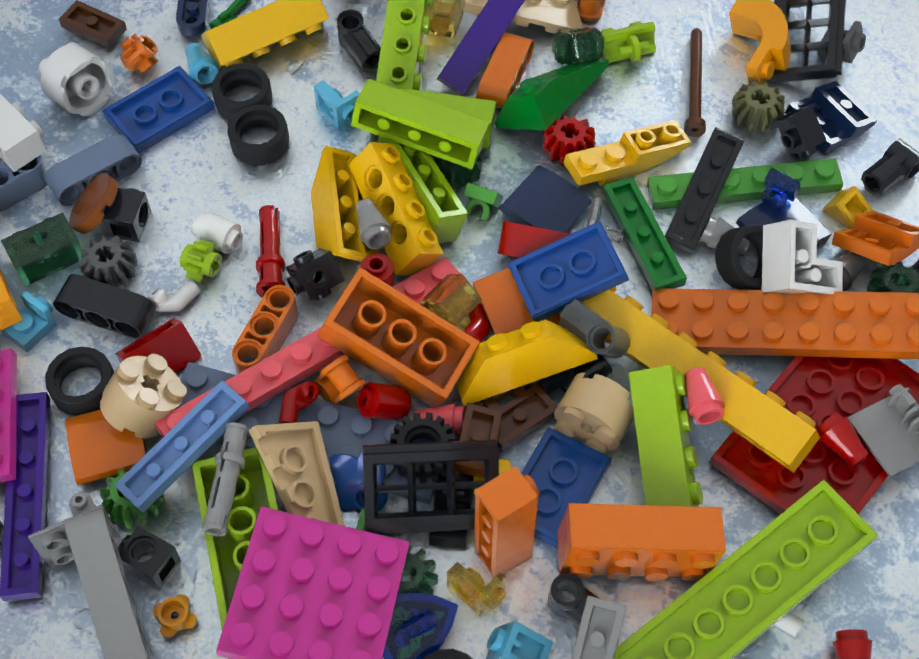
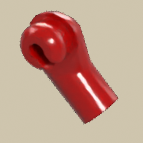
M306 381L284 394L278 424L297 423L298 412L311 405L319 395V388L316 383Z

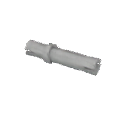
M231 422L226 424L221 451L215 457V464L217 465L216 474L202 525V531L212 536L226 535L240 470H243L245 466L243 455L250 429L241 423Z

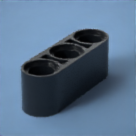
M76 274L68 276L53 301L54 308L69 318L135 339L142 336L156 311L155 304L145 296Z

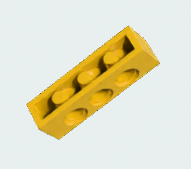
M370 142L348 165L362 198L372 199L378 210L392 227V239L384 246L387 256L393 262L395 275H414L432 265L444 253L395 144Z

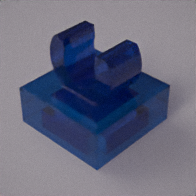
M771 167L765 177V189L762 192L761 201L765 203L770 195L776 194L780 197L777 210L781 211L786 206L787 199L794 202L800 191L801 182Z

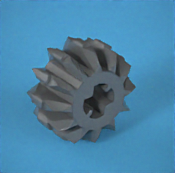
M103 234L102 240L99 242L90 240L91 248L81 249L82 259L79 260V268L84 273V277L115 287L118 284L127 287V278L136 277L135 267L138 266L136 254L133 253L131 244L128 241L122 242L118 235L108 240Z

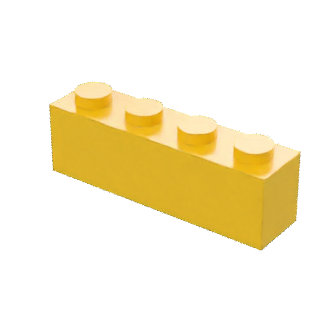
M277 0L204 32L201 37L210 56L217 61L219 68L223 66L228 67L233 64L243 63L241 58L252 54L255 59L271 52L268 46L277 42L282 47L296 41L295 34L305 30L306 34L309 35L322 29L321 23L329 19V16L321 0Z

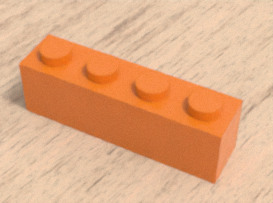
M516 466L475 490L474 551L495 580L530 559L533 552L538 496L540 493L533 479L529 475L523 476Z

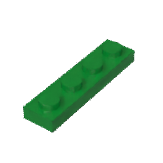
M634 177L603 185L602 193L652 291L653 288L657 291L662 288L675 289L684 286L687 277Z

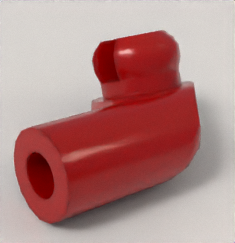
M478 302L467 307L470 323L463 332L481 343L489 335L490 326L482 305Z

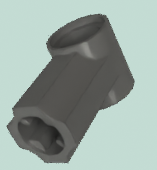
M574 299L565 306L560 314L559 325L567 328L586 343L592 352L609 358H619L627 352L630 346V339L626 331L614 326L581 301ZM611 333L612 341L607 348H605L604 340L606 336Z

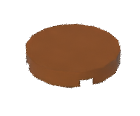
M101 173L86 186L70 214V228L85 234L93 230L102 221L105 214L101 211L105 205L110 207L117 195V180L107 173Z

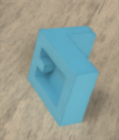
M324 80L314 86L316 107L338 129L348 122H352L355 101L360 93L354 91L343 98L337 89H332Z
M25 291L20 295L25 304L19 310L23 321L1 331L4 336L28 353L57 324L51 314L53 308L49 302L41 296L35 298Z
M512 621L496 627L492 631L487 642L489 651L486 659H548L553 641L517 621Z

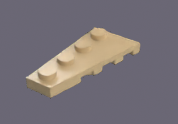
M460 0L463 12L479 15L488 1ZM525 0L512 19L516 22V25L528 27L529 23L544 26L546 32L557 34L558 30L571 33V38L581 40L584 34V28L575 0Z
M319 422L255 425L251 428L249 433L287 512L345 526Z

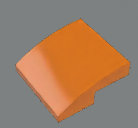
M877 211L866 212L856 215L852 228L834 232L832 245L890 266L902 261L919 248V226Z
M509 268L473 281V289L486 314L493 335L507 334L521 329L523 325L529 322H533ZM554 314L543 320L559 325L560 314Z
M101 409L65 419L70 458L77 486L106 478V476L118 475V467L128 472L133 464H136L147 453L144 438L133 437L136 432L126 428L122 432L114 428L105 419Z

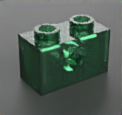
M63 212L46 218L38 224L15 232L1 240L24 287L76 264L82 259L80 243Z

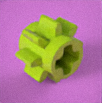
M200 239L199 242L194 241L193 245L187 244L184 247L180 256V266L183 267V270L187 271L186 278L201 283L202 279L207 280L208 277H215L222 261L221 255L214 251L216 244Z

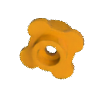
M179 594L176 597L167 598L154 607L153 615L161 623L160 633L163 637L172 638L176 632L182 629H192L195 627L197 617L190 612L188 607L190 600L186 595ZM177 613L178 618L172 619V615Z

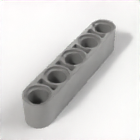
M100 508L66 519L64 523L67 537L104 659H151L105 509Z

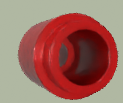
M375 253L366 256L361 261L360 267L391 287L395 285L394 266L388 256Z
M368 382L357 395V406L361 415L365 418L397 421L409 414L411 396L400 386Z

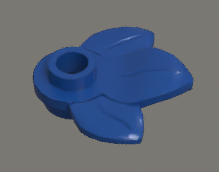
M363 451L359 458L342 453L331 455L329 458L330 469L336 482L335 489L341 510L347 511L357 508L361 511L364 508ZM385 465L377 466V486H384ZM378 493V512L386 505L388 493Z

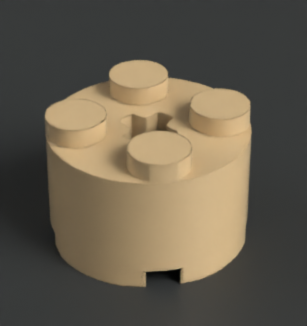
M150 354L148 357L132 356L124 359L118 365L103 391L100 409L105 419L117 430L122 432L126 428L136 432L133 437L152 438L159 435L155 421L168 416L177 409L183 401L187 389L176 373L167 366V361L162 356L157 354Z
M579 373L574 377L555 410L554 415L557 422L554 428L557 432L570 438L573 437L585 443L586 446L605 454L607 450L618 448L634 419L633 406L628 401L631 394L620 384L605 376L595 374L592 379L583 378L585 373Z

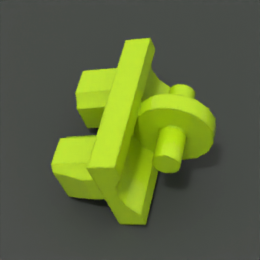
M638 21L630 23L628 27L621 29H603L601 31L602 59H608L609 63L628 58L632 62L640 61L641 55L656 52L654 39L656 25L653 21L647 23Z

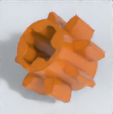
M133 34L131 37L128 36L119 45L124 50L120 55V59L125 67L131 71L136 72L140 70L144 73L158 62L157 58L154 57L158 51L157 46L145 35L138 37L136 34Z

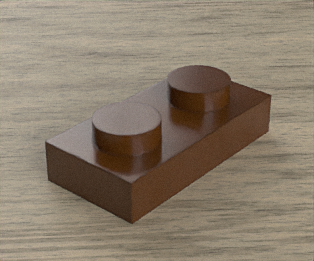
M78 0L59 18L62 28L108 49L127 30L125 21Z
M467 403L458 441L497 439L502 412ZM485 461L454 462L456 472L485 479Z

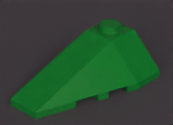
M583 59L522 81L519 87L508 97L495 120L496 128L546 130L610 65L609 60Z

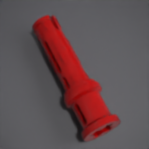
M265 205L259 209L260 257L256 261V270L259 273L256 293L262 298L269 288L275 285H286L283 281L286 262L280 253V210L278 207L274 209L273 205Z

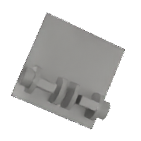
M901 384L896 385L889 391L891 396L847 417L856 433L889 477L919 462V404L910 394L911 390L908 387L904 388Z
M86 492L75 493L69 501L73 517L104 508L102 504L96 506L91 496ZM108 516L114 538H119L120 536ZM64 521L28 536L48 567L64 565L74 560Z

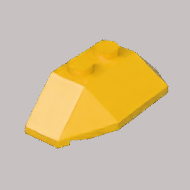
M326 145L323 148L311 190L316 246L330 251L335 256L361 262L366 256L379 253L384 247L370 249L360 240L358 216L355 206L363 198L348 165L356 157L355 153Z
M547 320L529 322L523 325L521 329L507 334H495L488 338L487 341L479 343L456 385L463 406H466L467 403L472 404L597 360L598 357L596 353L588 348L586 343L567 328Z

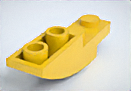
M672 120L623 132L618 142L566 154L563 164L578 186L598 181L600 186L603 187L606 184L634 177L662 164L689 147L691 140L677 121Z

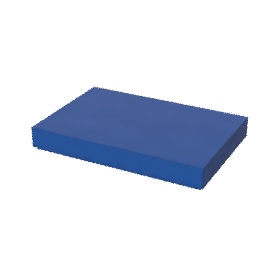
M178 66L103 109L102 112L113 128L119 134L125 135L138 154L214 110L215 105L213 100L183 68Z
M601 221L507 263L533 322H539L563 311L565 306L574 299L583 302L629 281L628 275Z
M547 428L521 472L523 476L529 475L533 479L540 493L538 496L535 538L558 549L557 531L568 504L590 503L611 464V457L552 428Z

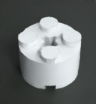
M69 42L65 46L58 48L48 58L43 59L38 67V71L41 74V88L44 94L68 112L80 114L81 116H89L99 111L109 99L106 95L109 87L113 88L115 83L114 72L111 66L75 42Z

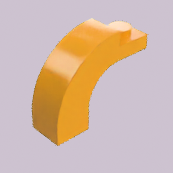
M736 0L729 12L733 34L749 37L760 43L745 67L748 84L750 86L755 80L759 85H763L767 79L770 80L775 69L785 71L789 64L791 44L787 20L782 10L770 0Z

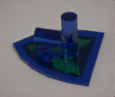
M424 593L397 594L383 658L422 659L425 655L438 650L453 626L458 604L436 595Z

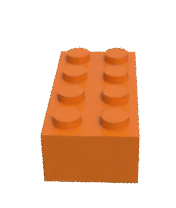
M361 267L355 273L317 337L393 384L400 386L403 390L431 407L441 406L447 399L479 344L478 340Z
M569 503L557 531L559 575L571 573L578 576L581 580L598 575L607 576L610 580H625L630 578V576H644L648 581H662L668 577H682L686 582H698L714 569L726 552L721 507Z

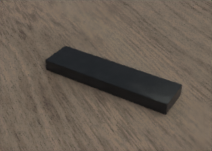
M717 127L714 128L665 234L670 245L690 254L694 253L742 148L744 139Z

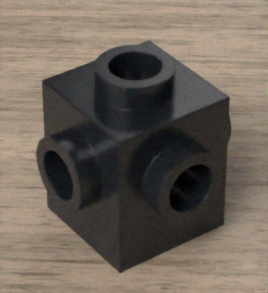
M321 248L314 252L307 250L293 258L294 263L286 267L290 275L287 278L290 288L296 296L300 295L308 300L318 301L332 293L331 288L345 281L331 252Z

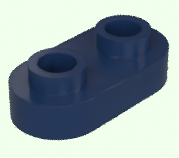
M178 0L176 22L178 30L183 35L197 36L206 30L210 0Z

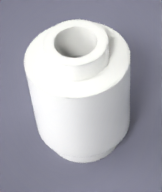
M214 212L199 213L192 225V234L197 237L198 241L203 239L216 244L215 249L224 254L237 250L243 240L240 224Z

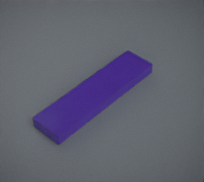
M488 0L444 66L437 80L462 96L525 0Z

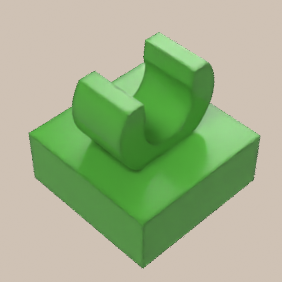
M467 183L463 194L472 199L465 207L468 215L472 216L474 208L481 205L483 207L481 219L485 221L491 217L492 210L490 206L499 208L503 196L498 192L471 183Z

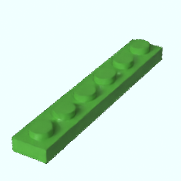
M836 158L732 168L716 204L768 199L785 191H790L794 196L837 192L842 190L844 183ZM694 172L648 177L647 188L652 209L678 208Z

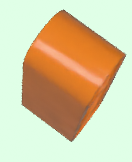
M504 32L479 83L476 98L496 101V108L502 109L508 97L518 88L533 53L534 40Z
M275 285L264 294L233 347L232 358L237 374L281 349L298 318L295 295L290 287ZM280 305H286L285 307H282V308H276V307H278V306H280ZM268 331L271 332V333H269V334H267V335H260V334H262V333H264V332H268ZM248 359H255L250 363H244Z

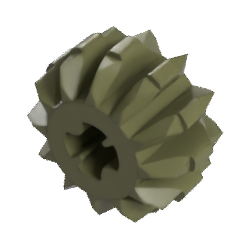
M755 80L750 86L742 84L739 92H736L733 96L732 118L737 119L738 127L747 126L749 133L753 129H758L762 134L767 128L774 130L770 123L784 116L785 96L779 94L778 87L769 88L767 81L763 85H759Z

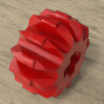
M562 114L560 120L556 119L543 131L544 153L549 154L551 162L560 160V164L563 167L566 154L595 147L596 133L593 127H589L588 119L579 121L577 114L573 118H567Z

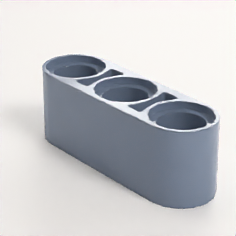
M115 134L55 164L48 169L44 178L58 201L62 205L70 206L76 203L83 190L95 177L101 173H107L118 182L135 173L141 167L142 158L125 135Z
M41 155L15 172L4 161L0 162V212L47 186L44 178L47 169Z

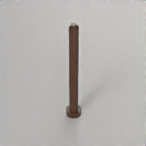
M694 28L690 33L689 118L684 122V132L690 137H699L706 132V122L701 118L702 31L699 28Z

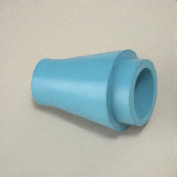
M189 44L185 49V54L187 56L190 77L199 84L206 85L212 83L219 71L217 61L200 44Z

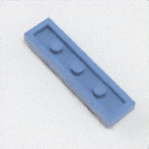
M221 380L114 486L144 513L225 432L226 424L236 422L250 408L249 404Z

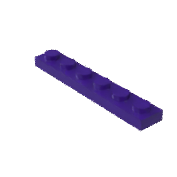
M47 392L17 395L16 480L6 482L0 578V598L4 602L42 598L44 560L28 536L45 529L50 397Z

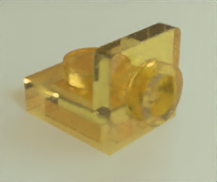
M457 561L447 571V587L480 616L488 607L493 610L506 596V591L504 590L507 577L502 572H499L485 586L483 578L477 571L471 567L466 569Z

